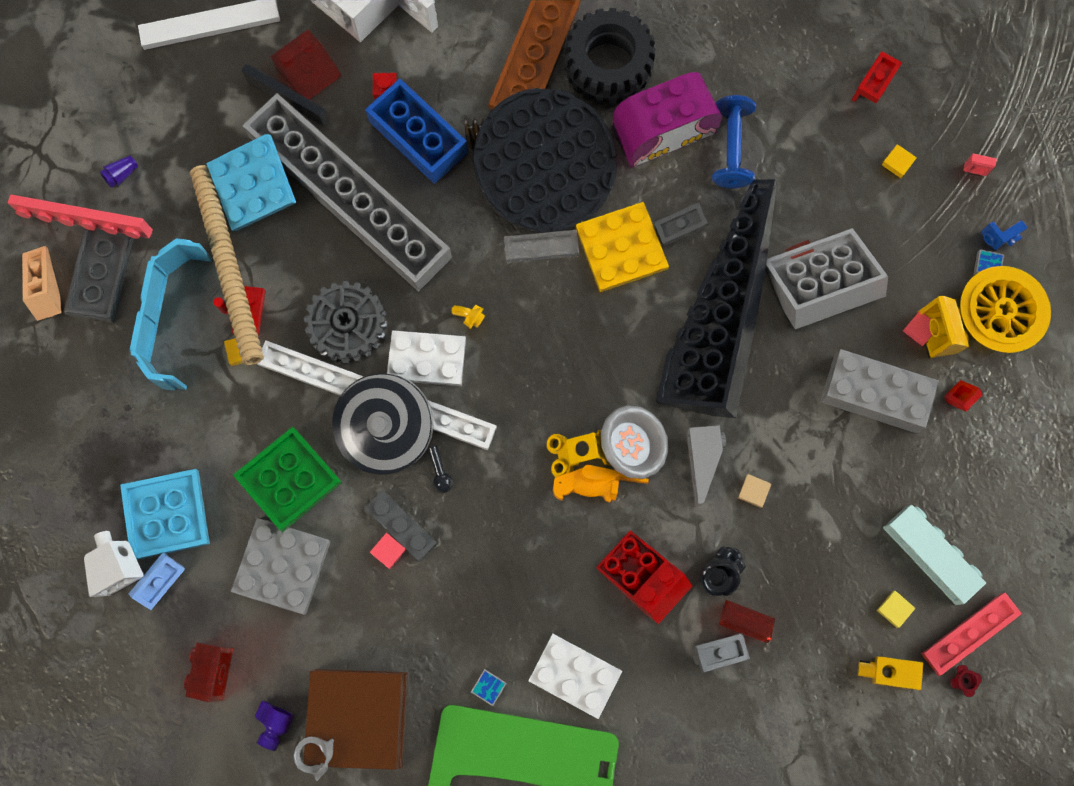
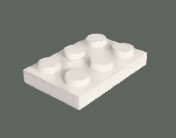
M392 331L387 374L401 376L412 383L461 386L466 336Z
M552 634L529 682L599 719L622 671Z

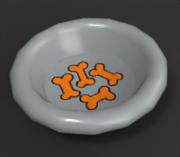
M626 405L615 409L605 419L601 430V447L607 461L617 472L628 478L645 479L655 475L665 464L668 455V437L663 425L653 413L639 406Z

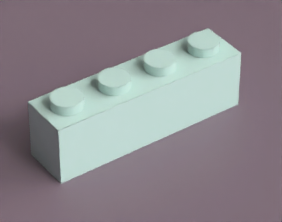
M913 505L904 507L883 529L955 605L965 604L986 584L981 578L982 573L963 559V553L944 539L945 534L926 520V514L919 507H914Z

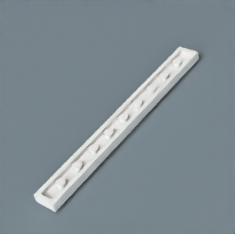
M266 340L261 352L264 355V359L257 363L261 367L340 396L349 385L364 377ZM428 400L433 414L434 431L485 450L489 449L497 429L496 425Z

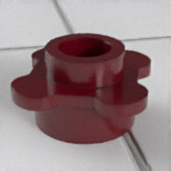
M960 665L957 667L956 676L950 680V685L953 689L961 690L966 697H972L975 694V690L979 687L982 678L980 674L968 670L966 665Z

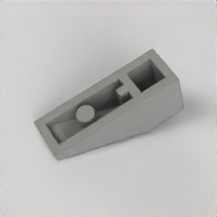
M720 425L689 428L686 433L695 507H701L704 504L723 447H726L725 433L720 432Z

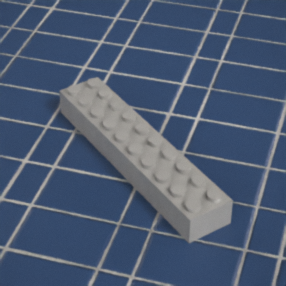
M278 93L243 125L252 141L265 134L271 135L284 170L418 292L452 259L450 248Z

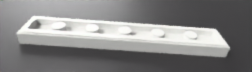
M256 0L138 25L141 46L146 50L279 22L280 16L276 0Z

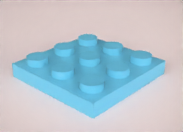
M265 134L206 163L232 231H238L296 203L272 136L269 134Z
M192 469L120 485L128 543L137 560L210 544L199 470Z

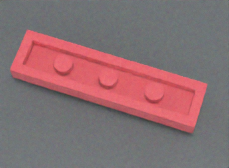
M1005 592L1000 593L923 651L921 655L936 675L941 676L1022 613Z

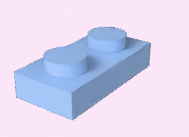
M162 553L128 594L132 599L152 610L185 568L165 553Z

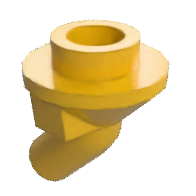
M456 305L452 307L453 315L466 317L464 324L469 329L473 326L478 328L485 318V315L482 314L484 308L477 305L473 309Z

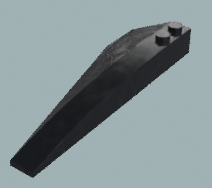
M754 179L750 183L739 206L738 216L736 219L733 218L729 226L731 230L726 240L723 239L719 247V255L717 259H713L697 292L698 298L694 306L690 307L687 313L688 318L683 328H680L676 335L677 341L674 347L670 348L666 356L656 399L657 403L710 416L736 418L764 281L775 203L776 179Z

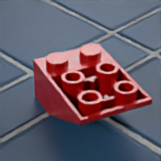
M631 530L596 567L628 599L657 624L665 618L692 588V584L682 571Z

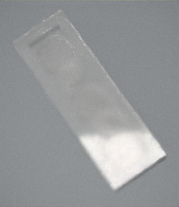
M576 230L504 237L506 263L579 256Z

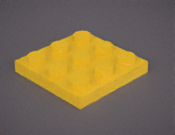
M644 202L576 224V231L600 292L669 269L668 262Z

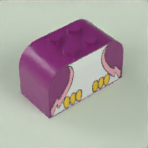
M691 72L634 94L624 100L614 111L612 130L630 167L633 168L716 134L722 120V115L702 75L698 72Z

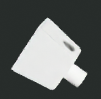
M103 531L94 535L97 548L87 553L84 557L90 597L110 596L144 577L133 550L127 541H112L110 531Z

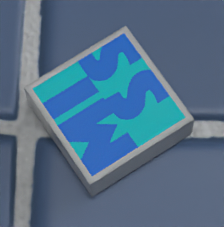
M980 249L976 255L973 275L990 267L1002 266L1004 254Z
M484 669L471 693L494 706L507 683Z

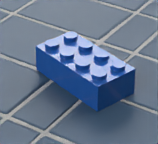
M398 79L365 109L369 123L434 185L469 153L467 141L401 79Z

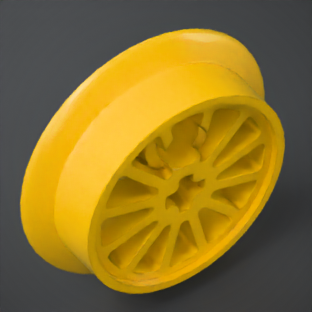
M996 266L982 270L969 280L961 296L960 310L965 328L977 342L989 349L1006 353L1026 350L1038 343L1049 327L1051 320L1049 298L1041 284L1034 277L1020 269L1009 266ZM993 286L999 287L998 297L993 289ZM1006 288L1013 291L1009 298H1005ZM983 289L986 291L989 299L981 294ZM1019 295L1023 302L1016 304L1013 300ZM977 301L985 307L977 306ZM1026 307L1028 314L1019 313L1018 309ZM977 313L987 314V316L980 318ZM1016 319L1026 320L1028 322L1027 326L1025 327ZM992 324L1001 328V333L994 331ZM1012 327L1019 331L1021 334L1016 336Z

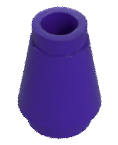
M129 155L103 166L104 169L100 171V174L111 188L116 185L119 187L138 168V165Z

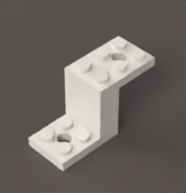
M311 0V2L360 43L398 5L431 33L438 27L434 0Z

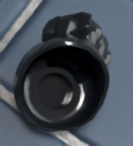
M725 546L718 549L716 557L712 558L705 565L700 574V582L706 593L713 596H728L737 590L741 581L740 573L746 567L742 553L736 548Z

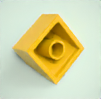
M938 296L919 310L921 315L925 314L931 319L929 328L932 336L926 342L930 358L958 354L969 347L968 334L963 328L961 310L957 307L955 299Z

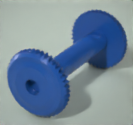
M729 95L716 102L721 115L728 118L726 161L728 168H723L713 173L712 180L718 186L724 188H742L754 181L755 174L751 170L739 168L741 165L742 144L741 117L755 112L756 103L747 96Z

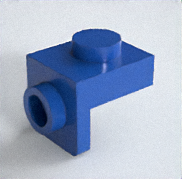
M1021 220L1004 232H1001L995 222L992 221L981 233L985 242L996 251L1006 244L1012 246L1022 239L1020 234L1027 229V226Z

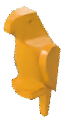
M585 465L583 468L555 477L552 492L559 500H563V496L576 493L587 497L602 496L606 502L610 503L616 500L619 480L648 484L649 479L628 478L613 469Z

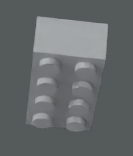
M840 349L833 357L820 402L918 433L927 426L939 380Z

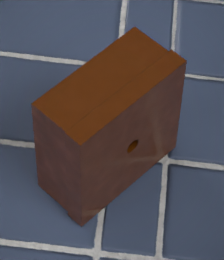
M315 669V671H310L305 738L313 736L325 741L334 740L333 756L328 763V767L391 770L403 767L408 672ZM314 743L305 745L304 764L314 766L325 763L326 756L318 745Z

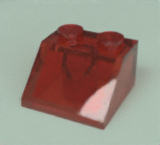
M309 29L270 56L276 70L290 87L307 99H311L341 77V73Z
M196 643V647H193L190 654L191 671L190 674H187L184 682L185 696L204 702L223 701L234 648L208 643Z

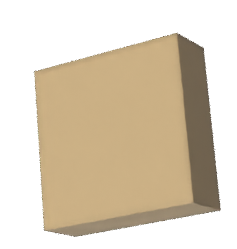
M747 474L738 499L762 508L771 483Z

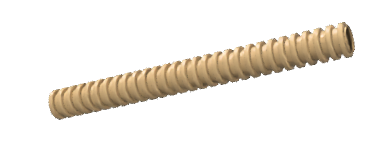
M196 166L190 171L199 208L201 209L200 212L206 234L208 235L207 238L210 242L209 245L217 268V274L219 275L218 278L221 282L220 285L223 288L222 292L225 295L224 300L226 301V307L230 315L229 318L232 322L234 335L236 336L235 340L238 343L237 347L242 357L241 362L245 365H254L264 359V355L261 353L262 348L259 346L260 341L257 339V332H255L256 327L250 311V305L248 304V298H246L247 294L244 291L245 287L242 284L243 280L237 259L235 258V252L233 251L234 248L231 244L232 241L229 238L230 234L224 213L222 212L221 202L208 166Z

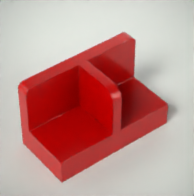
M881 51L856 90L852 101L856 102L859 96L862 95L877 104L902 62Z

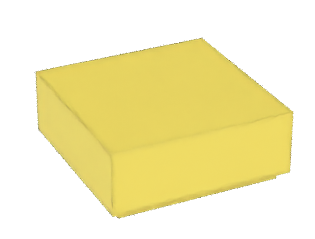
M892 591L877 611L896 628H900L915 610V607L898 592Z

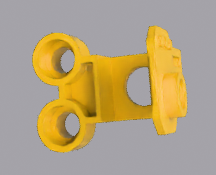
M598 430L597 433L593 432L567 439L560 434H553L547 440L548 450L553 454H557L559 458L551 466L552 474L555 477L573 472L574 467L579 466L580 462L596 458L602 459L604 465L612 466L607 461L601 447V430ZM557 439L559 444L554 448L553 442ZM581 441H585L589 445V451L585 456H579L576 451V446ZM560 464L563 465V471L561 473H559L557 470Z

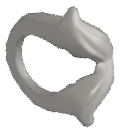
M311 736L300 741L294 751V762L297 768L305 773L314 775L315 780L318 781L328 770V763L333 756L334 740L325 741ZM308 743L318 745L326 756L325 763L314 766L304 764L300 758L303 746Z

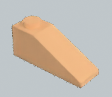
M43 246L22 253L23 302L37 321L60 314L61 298L48 248Z

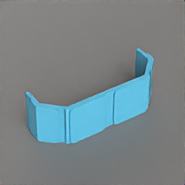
M178 238L163 247L158 252V255L151 256V260L147 263L141 292L142 304L140 311L137 312L130 345L131 356L139 361L136 363L147 379L165 390L187 389V386L176 377L158 374L150 363L168 275L190 259L212 262L211 256L200 243H193L190 240Z

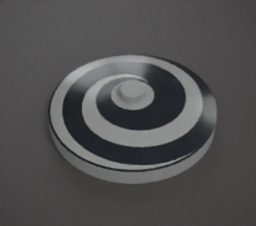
M378 373L362 377L344 390L334 408L332 429L340 452L352 465L368 473L384 475L402 471L422 457L431 441L434 422L432 410L426 396L414 383L398 375Z

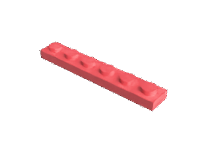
M10 195L7 202L16 210L15 213L23 218L37 217L45 222H52L53 220L71 227L73 225H80L92 231L96 228L113 235L123 233L135 239H139V237L150 238L153 231L143 218L17 195Z

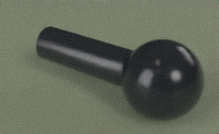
M437 445L427 449L436 475L433 480V486L438 492L446 493L452 489L453 479L449 474L445 473Z

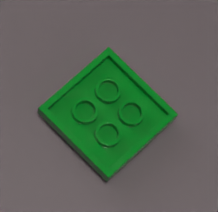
M291 427L233 474L235 479L281 533L342 484L341 480L294 427Z

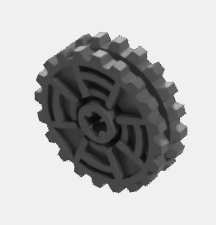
M343 281V284L340 286L334 282L331 283L330 289L325 287L320 289L321 294L319 296L314 295L311 298L314 303L306 307L309 316L304 317V323L307 324L305 332L309 336V341L324 358L328 356L335 363L339 359L342 360L343 364H349L351 359H354L357 363L361 361V357L364 355L367 358L372 356L371 350H378L380 348L378 342L385 339L386 335L383 329L387 328V322L385 321L386 313L377 295H373L368 287L362 289L361 284L357 282L352 286L349 284V281ZM346 319H349L350 324L345 323L346 326H343L342 322H347Z

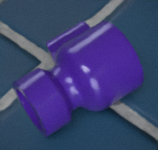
M262 700L255 717L264 725L265 732L260 734L256 743L268 750L276 751L280 743L279 737L288 732L295 716Z

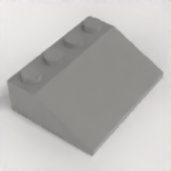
M853 228L768 258L765 269L784 313L795 329L886 297L888 275Z

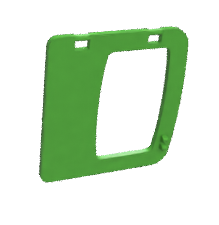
M449 705L444 708L441 714L428 786H450L452 778L456 775L501 778L540 786H613L619 742L617 737L610 732ZM600 761L609 762L607 778L598 777Z

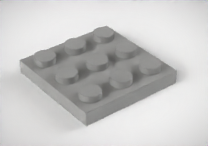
M257 518L231 592L306 615L331 541L292 528H288L281 533L274 523Z

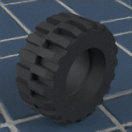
M602 8L597 9L595 14L589 12L583 16V21L579 19L574 23L573 29L569 30L564 56L566 77L569 83H573V89L577 93L583 92V98L587 100L593 98L597 104H602L603 101L609 102V105H616V102L619 100L623 102L630 95L641 92V88L643 89L647 86L649 77L652 75L656 51L654 48V37L650 35V29L646 24L641 25L642 20L638 16L632 17L630 12L625 10L618 12L616 11L617 8H610L609 11H604ZM612 44L623 48L631 57V61L621 68L608 70L593 64L587 55L597 46Z

